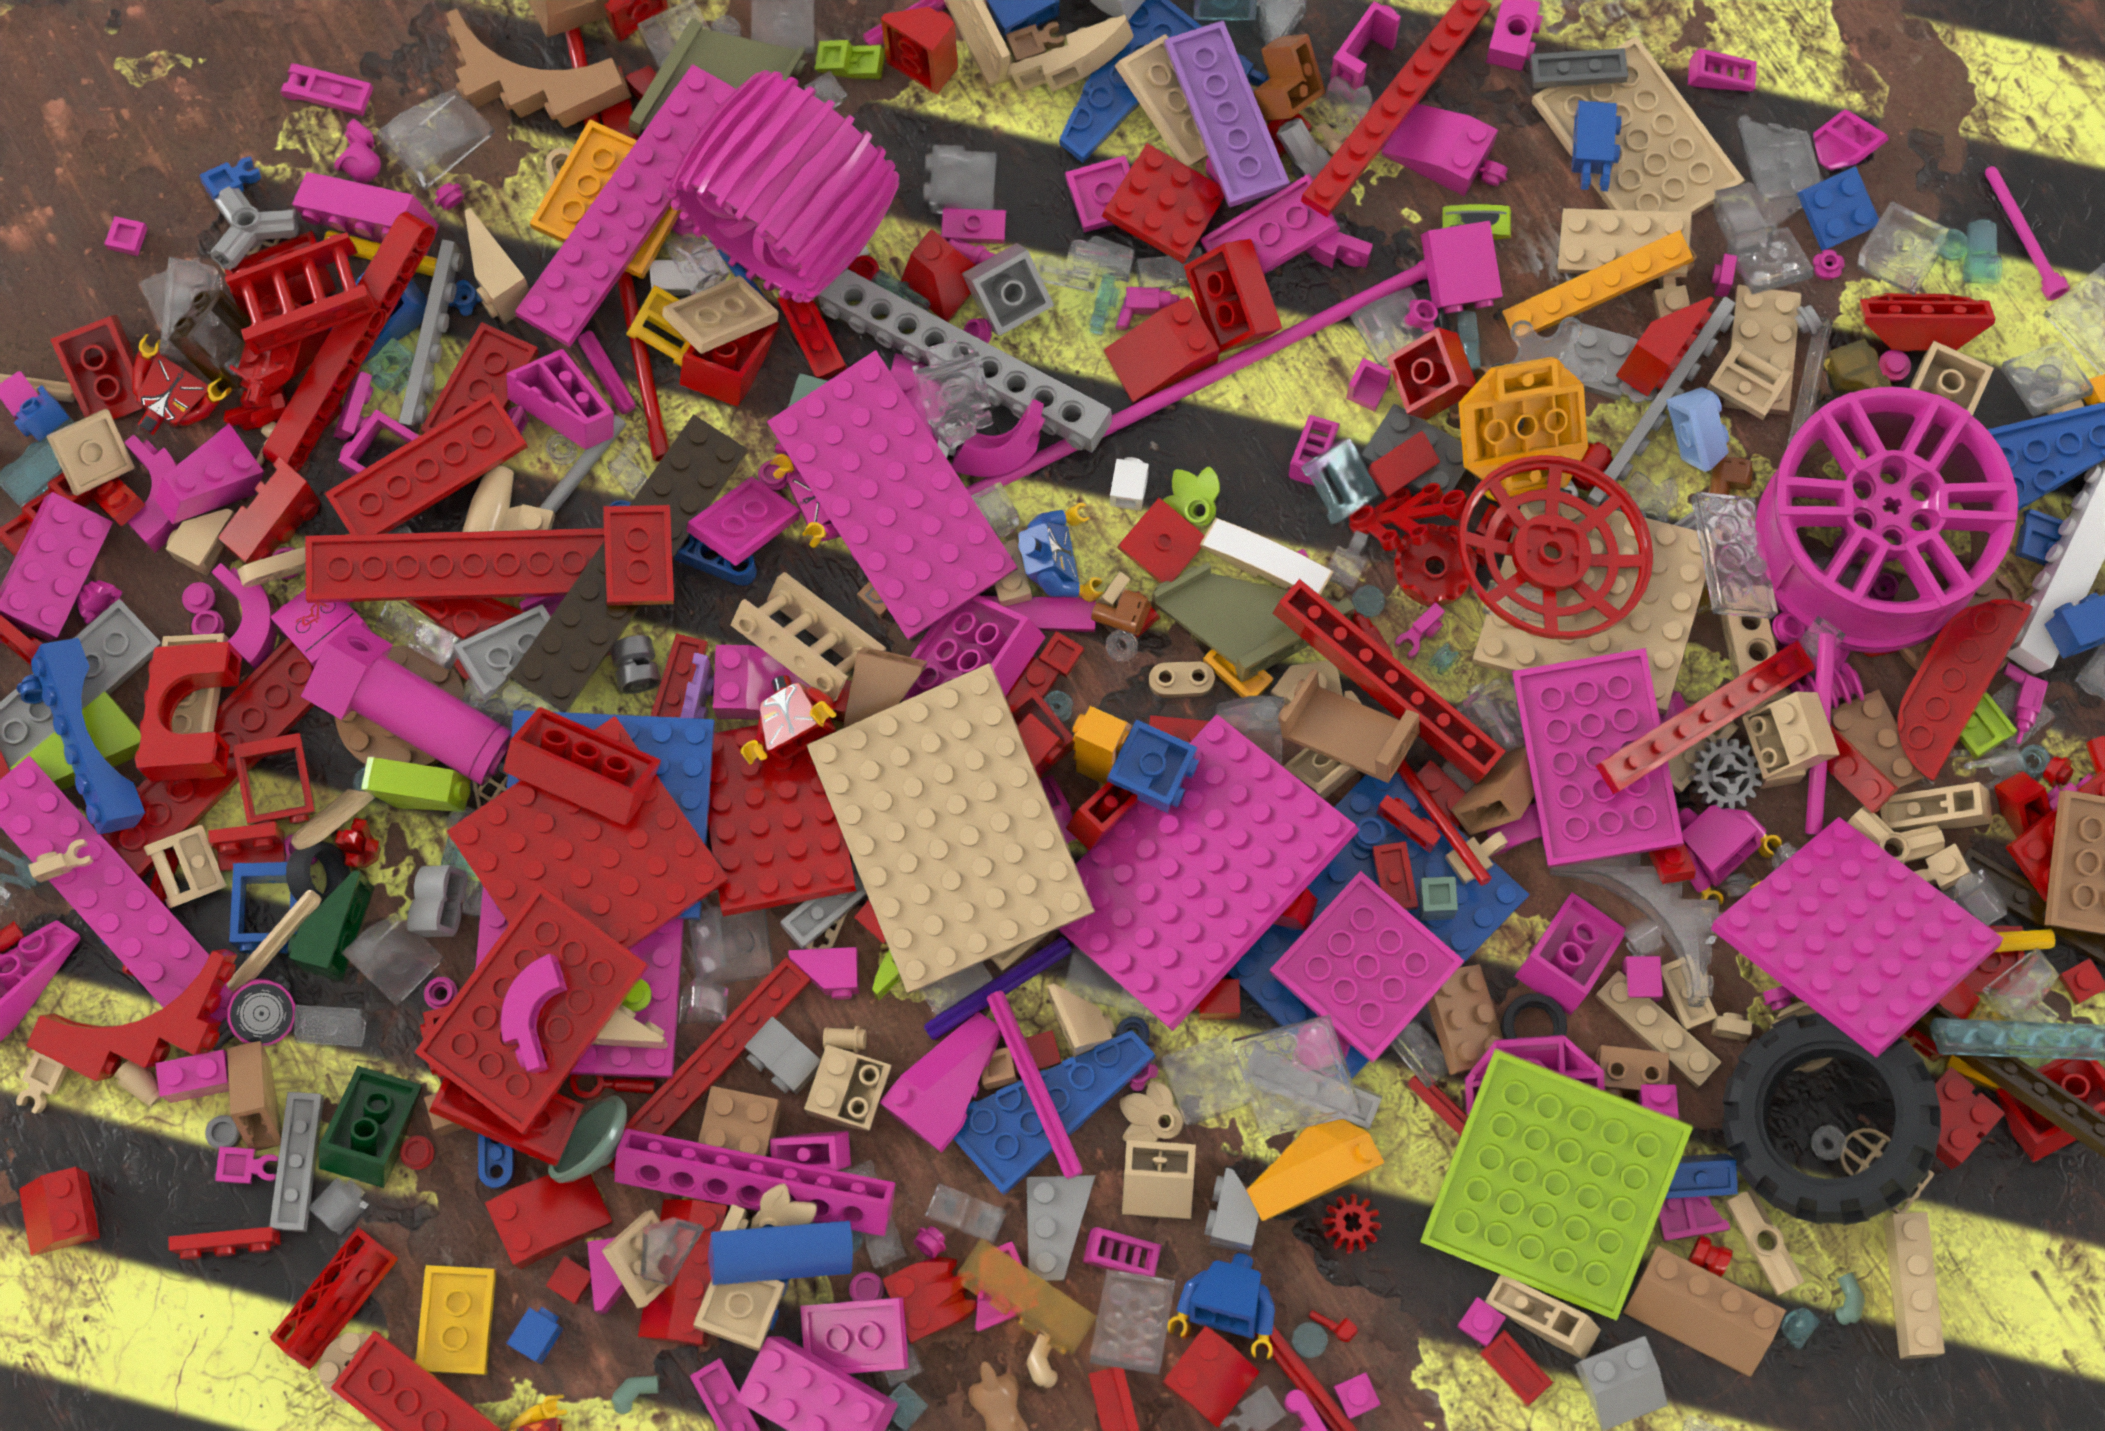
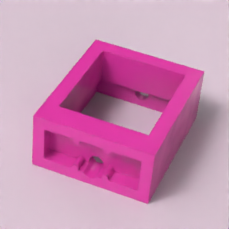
M375 409L371 416H367L361 422L359 432L352 442L349 441L343 446L338 461L345 472L354 476L365 469V467L357 462L383 428L407 443L419 437V435Z

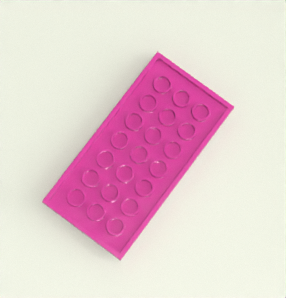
M876 350L767 421L908 640L1018 569Z

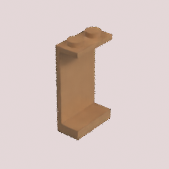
M1313 669L1305 680L1301 679L1298 682L1294 698L1290 704H1285L1282 707L1278 716L1281 736L1387 783L1393 777L1420 733L1419 714L1407 709L1401 720H1397L1319 686L1318 671Z

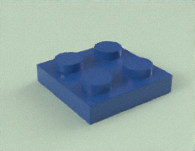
M1856 166L1797 192L1821 251L1881 225Z

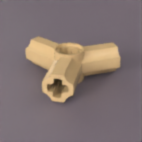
M1863 806L1847 822L1883 850H1885V844L1896 847L1898 857L1894 858L1902 864L1928 858L1945 849L1942 830L1938 828L1937 824L1902 833L1894 832L1866 806Z

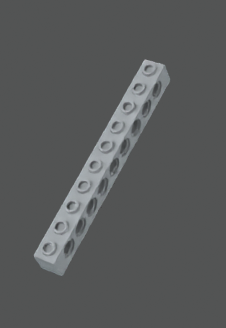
M848 269L818 295L821 310L830 318H840L848 322L849 326L856 332L861 334L866 332L874 336L881 345L887 348L892 346L902 351V354L909 360L914 362L921 361L927 364L935 374L941 377L947 375L956 380L957 384L967 391L975 390L981 393L988 402L995 406H1000L1001 404L1009 408L1019 419L1033 398L1039 402H1051L1050 406L1043 407L1041 417L1045 418L1041 429L1049 435L1057 434L1065 438L1068 444L1075 449L1083 450L1084 448L1093 453L1112 424L1111 408ZM854 300L861 301L858 305L855 306L848 305L851 301ZM882 314L888 316L883 320L875 319L878 315ZM906 329L915 330L911 334H902ZM934 343L942 344V346L937 349L929 348V346ZM962 357L969 359L966 363L956 362L957 359ZM987 372H995L997 374L992 378L983 377ZM1016 386L1024 388L1023 391L1018 393L1010 391L1013 387ZM1069 416L1079 417V420L1075 422H1068L1065 419Z

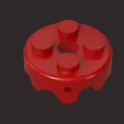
M1427 523L1424 525L1428 527L1432 537L1425 545L1415 546L1409 534H1405L1402 537L1401 544L1397 548L1395 555L1394 575L1403 593L1411 600L1426 606H1432L1435 602L1439 606H1445L1462 598L1471 586L1463 571L1458 553L1457 535L1459 527ZM1466 545L1470 566L1474 574H1476V552ZM1437 560L1443 565L1444 570L1440 574H1431L1427 571L1425 564L1428 561Z

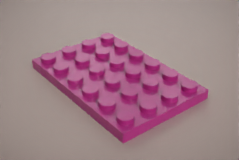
M1646 648L1512 671L1548 868L1683 846L1684 841L1668 761L1614 795L1595 766L1661 725Z

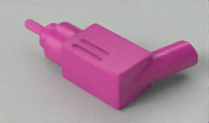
M1126 287V296L1115 329L1127 330L1133 314L1154 315L1159 310L1182 298L1177 294H1171V291H1161L1160 288Z
M2008 661L2004 667L2003 674L2020 684L2012 711L2016 712L2014 721L2017 723L2016 729L2019 732L2016 743L2020 744L2023 734L2035 725L2048 682L2027 674Z

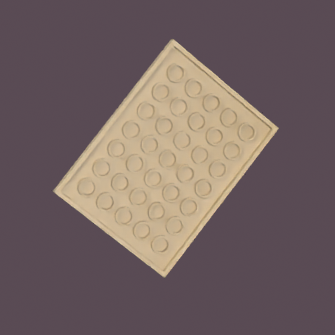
M990 663L807 745L907 993L917 991L1095 913Z

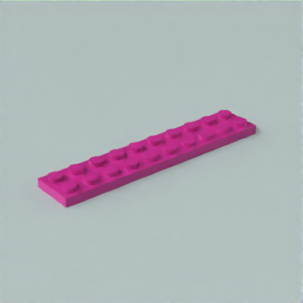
M694 64L691 65L515 310L517 317L564 345L571 347L671 206L672 200L667 198V187L689 144L712 113L736 88Z
M30 756L25 758L0 780V827L33 863L37 862L36 858L48 852L65 854L69 845L75 840L84 839L87 841L88 846L80 848L77 851V857L91 856L93 863L85 867H75L72 869L73 871L49 879V881L163 1008L181 995L201 972L210 956L208 952L101 834L97 835L95 827ZM227 983L224 984L221 990L222 1000L218 1009L210 1015L219 1021L227 1017L226 1006L233 993L227 987Z

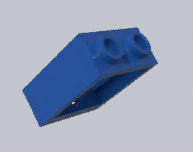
M288 862L233 863L229 942L237 949H240V953L252 954L269 935V933L244 934L246 884L287 883L286 866ZM290 892V909H291V908L296 904L297 901H296V899L294 898V896L292 895V893ZM290 939L278 953H288Z

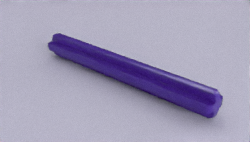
M1064 937L1055 940L924 1025L925 1031L932 1040H936L978 1011L989 1006L987 997L990 994L1002 990L1006 995L1070 954L1071 947Z

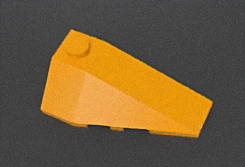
M1332 1115L1307 1126L1296 1140L1282 1152L1275 1162L1246 1191L1261 1220L1265 1221L1364 1178L1385 1162L1369 1132Z

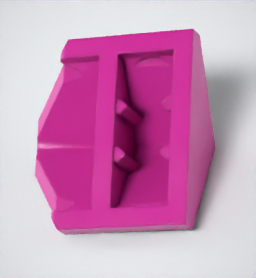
M1844 109L1813 133L1818 161L1828 170L1856 165L1889 140L1887 134L1847 109Z

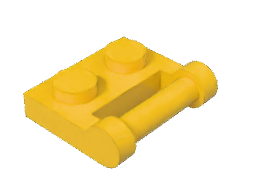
M654 285L626 335L633 339L636 337L673 358V363L681 367L682 357L691 344L662 317L663 307L680 299ZM645 320L684 342L682 348L643 326Z

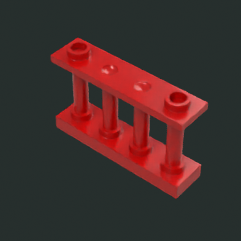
M347 232L340 235H332L321 242L253 267L240 269L234 274L225 277L226 283L236 298L244 297L252 325L241 329L244 341L254 356L377 311L374 300L365 285L356 286L347 257L358 252ZM335 262L344 291L326 298L317 268ZM304 273L313 303L295 309L286 280ZM274 284L283 313L265 321L256 291Z

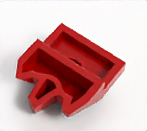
M938 1256L915 1263L882 1279L890 1298L903 1297L906 1333L911 1344L942 1329L946 1330L965 1321L977 1310V1302L975 1300H966L964 1296L979 1279L972 1272L954 1277L953 1271L957 1266L956 1258Z

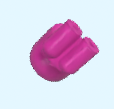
M352 119L346 126L347 131L344 134L350 146L337 158L334 168L339 172L345 171L357 183L367 184L379 174L381 162L379 156L372 151L374 147L372 132L356 119Z

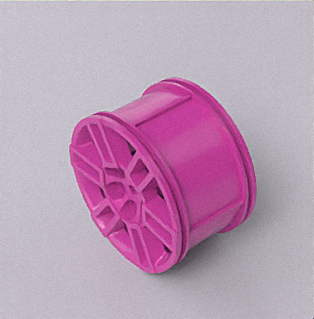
M1877 387L1854 393L1851 392L1834 399L1820 408L1800 427L1788 445L1778 469L1769 480L1759 500L1753 522L1752 546L1756 568L1765 590L1782 613H1792L1794 618L1805 626V632L1819 640V633L1836 634V647L1855 652L1883 653L1909 648L1940 633L1945 624L1967 606L1975 592L1997 569L2010 546L2018 516L2017 487L2008 461L1999 444L1969 411L1955 402L1940 395L1903 387ZM1853 446H1861L1866 459L1861 460ZM1827 451L1832 453L1846 475L1844 481L1795 477L1799 467ZM1881 474L1892 476L1895 484L1884 482ZM1854 489L1863 491L1866 499H1859ZM1911 491L1921 492L1925 500L1918 501L1914 499ZM1803 497L1834 500L1836 506H1792V498ZM1960 503L1963 510H1951L1948 504ZM1855 521L1864 523L1867 529L1858 526ZM1912 523L1922 524L1926 531L1914 530ZM1798 527H1841V534L1845 541L1826 569L1821 570L1809 557L1796 531ZM1941 530L1970 531L1971 557L1968 572L1964 570L1939 535ZM1884 538H1891L1895 541L1896 545L1890 544ZM1863 550L1867 552L1868 558L1852 588L1848 589L1841 585L1839 580L1857 552ZM1921 552H1926L1947 580L1949 583L1947 589L1942 591L1922 558ZM1899 559L1920 594V598L1912 601L1893 602L1869 597V592L1885 562Z

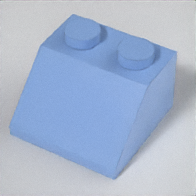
M1700 387L1666 399L1681 460L1704 472L1711 470L1729 453L1726 444L1729 442V434L1725 425L1721 424L1719 412H1721L1722 407L1718 396L1714 392Z

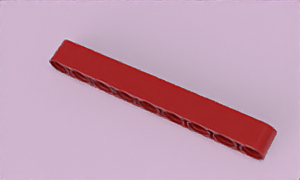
M407 211L402 212L395 219L357 287L365 285L374 300L377 311L336 325L331 329L264 445L262 454L266 460L274 464L278 457H280L296 472L304 465L430 248L436 233L433 225Z

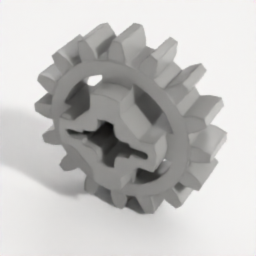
M1726 738L1717 739L1716 745L1713 742H1706L1704 744L1706 752L1703 750L1696 751L1694 754L1699 761L1689 764V767L1696 770L1695 775L1688 777L1690 781L1697 782V786L1692 792L1704 794L1700 801L1702 804H1708L1712 801V805L1720 808L1724 806V809H1734L1735 804L1738 807L1746 806L1745 797H1756L1752 787L1761 786L1762 784L1761 781L1755 779V774L1761 773V770L1758 767H1754L1753 763L1757 761L1756 756L1748 755L1750 746L1742 745L1739 747L1738 739H1730L1728 743ZM1735 757H1737V758L1739 759V761L1741 762V764H1739V763L1735 760ZM1711 759H1712V764H1711V765L1709 766V768L1707 769L1708 764H1709V762H1710ZM1723 771L1735 772V775H1729L1726 778L1716 777V774H1720ZM1709 783L1716 788V792L1712 790Z

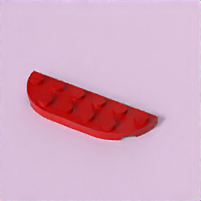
M1991 599L1988 602L1979 603L1971 607L1968 606L1954 615L1937 636L1905 692L1898 713V732L1903 750L1912 765L1932 782H1935L2031 614L2033 606L2010 599Z

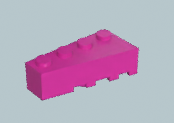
M306 172L292 203L301 214V218L312 225L321 224L377 243H382L395 219L405 211L433 225L436 232L439 228V224L412 194Z

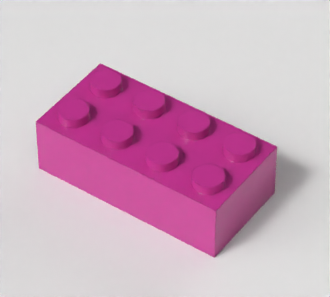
M54 492L46 496L0 588V615L11 624L48 642L56 639L113 522Z
M783 1336L766 1338L736 1399L738 1402L788 1431H885L899 1404Z

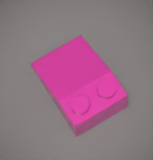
M1417 104L1388 140L1381 155L1465 197L1479 173L1478 169L1482 168L1484 161L1494 147L1498 129L1469 115Z
M716 645L713 710L717 719L759 720L761 716L760 704L775 694L771 682L778 676H789L792 684L800 682L808 688L811 686L758 646Z
M1571 892L1514 977L1537 993L1553 998L1562 1007L1563 1011L1571 1016L1588 995L1628 930Z

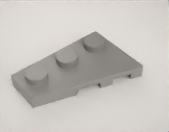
M543 604L453 645L456 656L485 702L510 680V674L550 619V615Z
M1095 1175L1077 1176L1071 1179H1067L1065 1176L1027 1177L1029 1282H1064L1094 1184Z

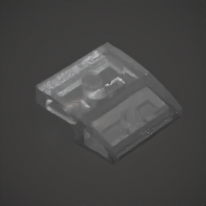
M1410 287L1380 298L1353 312L1350 316L1376 362L1382 367L1389 366L1386 357L1427 334L1422 329L1407 325L1404 320L1406 314H1409L1410 301L1417 299Z

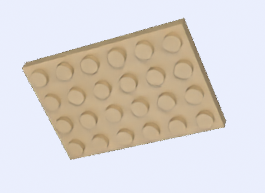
M1637 36L1614 48H1625L1628 69L1627 82L1548 87L1532 98L1533 105L1571 156L1573 152L1574 115L1578 101L1617 103L1616 115L1622 116L1620 135H1615V144L1620 145V157L1618 164L1613 163L1608 191H1600L1599 181L1601 174H1590L1591 184L1610 210L1692 212L1693 216L1743 186L1745 181Z

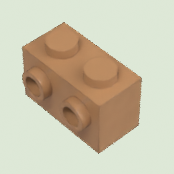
M1601 1045L1596 1051L1595 1063L1604 1070L1605 1091L1622 1098L1623 1095L1636 1096V1101H1639L1641 1084L1668 1085L1670 1053Z

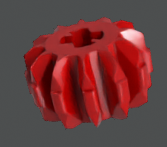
M1351 1194L1349 1205L1346 1204L1342 1196L1337 1197L1336 1201L1339 1209L1333 1205H1328L1326 1208L1328 1214L1334 1218L1326 1217L1322 1219V1225L1333 1227L1325 1232V1239L1337 1236L1338 1239L1335 1241L1333 1248L1338 1250L1342 1242L1347 1243V1254H1352L1354 1243H1356L1361 1252L1366 1251L1367 1247L1364 1239L1374 1244L1377 1237L1370 1231L1381 1229L1380 1223L1370 1221L1378 1216V1210L1373 1209L1366 1212L1365 1209L1370 1203V1200L1367 1198L1363 1200L1361 1206L1356 1205V1194ZM1352 1216L1357 1218L1356 1226L1360 1230L1356 1231L1353 1228L1351 1232L1345 1229L1346 1221L1343 1219L1347 1217L1350 1220Z

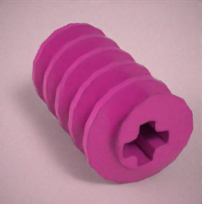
M1846 662L1840 665V672L1834 667L1831 704L1835 709L1838 708L1839 698L1841 697L1848 705H1851L1852 694H1856L1860 701H1864V692L1856 670L1852 669ZM1816 672L1814 680L1809 674L1802 676L1801 684L1798 680L1789 685L1791 693L1815 692Z

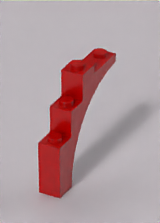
M227 949L213 950L201 972L181 995L163 1009L136 1022L124 1025L100 1026L77 1022L56 1013L40 1015L26 1046L94 1081L113 1077L121 1066L122 1059L120 1056L143 1068L156 1066L155 1063L164 1062L171 1049V1046L168 1045L169 1043L193 1055L208 1053L218 1042L220 1036L218 1029L221 1021L210 1015L218 1009L222 1000L221 990L235 972L236 965L234 961L237 954Z

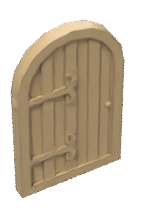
M347 789L293 835L291 839L292 845L299 850L311 847L322 841L374 799L373 795L363 791Z

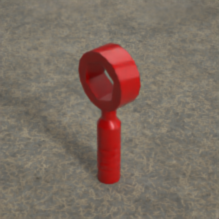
M572 1074L570 1078L572 1091L580 1099L594 1100L603 1093L604 1088H612L618 1092L655 1094L656 1081L625 1078L605 1080L604 1076L596 1075L597 1086L591 1092L580 1091L577 1082L583 1075Z

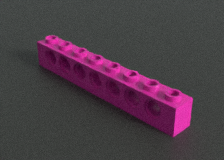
M627 1128L616 1150L614 1182L731 1206L734 1204L741 1208L760 1211L761 1197L771 1188L784 1183L789 1191L790 1202L816 1204L817 1209L812 1222L850 1221L851 1230L884 1237L892 1214L895 1182Z

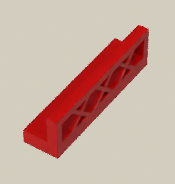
M357 1227L269 1338L286 1355L308 1370H311L326 1348L334 1341L399 1258L360 1227ZM364 1240V1241H365L364 1245H363V1246L360 1248V1250L354 1255V1251H355L356 1248L360 1245V1243ZM340 1271L337 1279L331 1283L332 1278ZM316 1299H318L317 1304L313 1307L312 1310L309 1311V1308L312 1305V1303ZM295 1327V1331L285 1342L284 1338L288 1335L292 1328Z
M1114 1364L1112 1368L1089 1373L1088 1377L1102 1431H1139L1123 1364Z

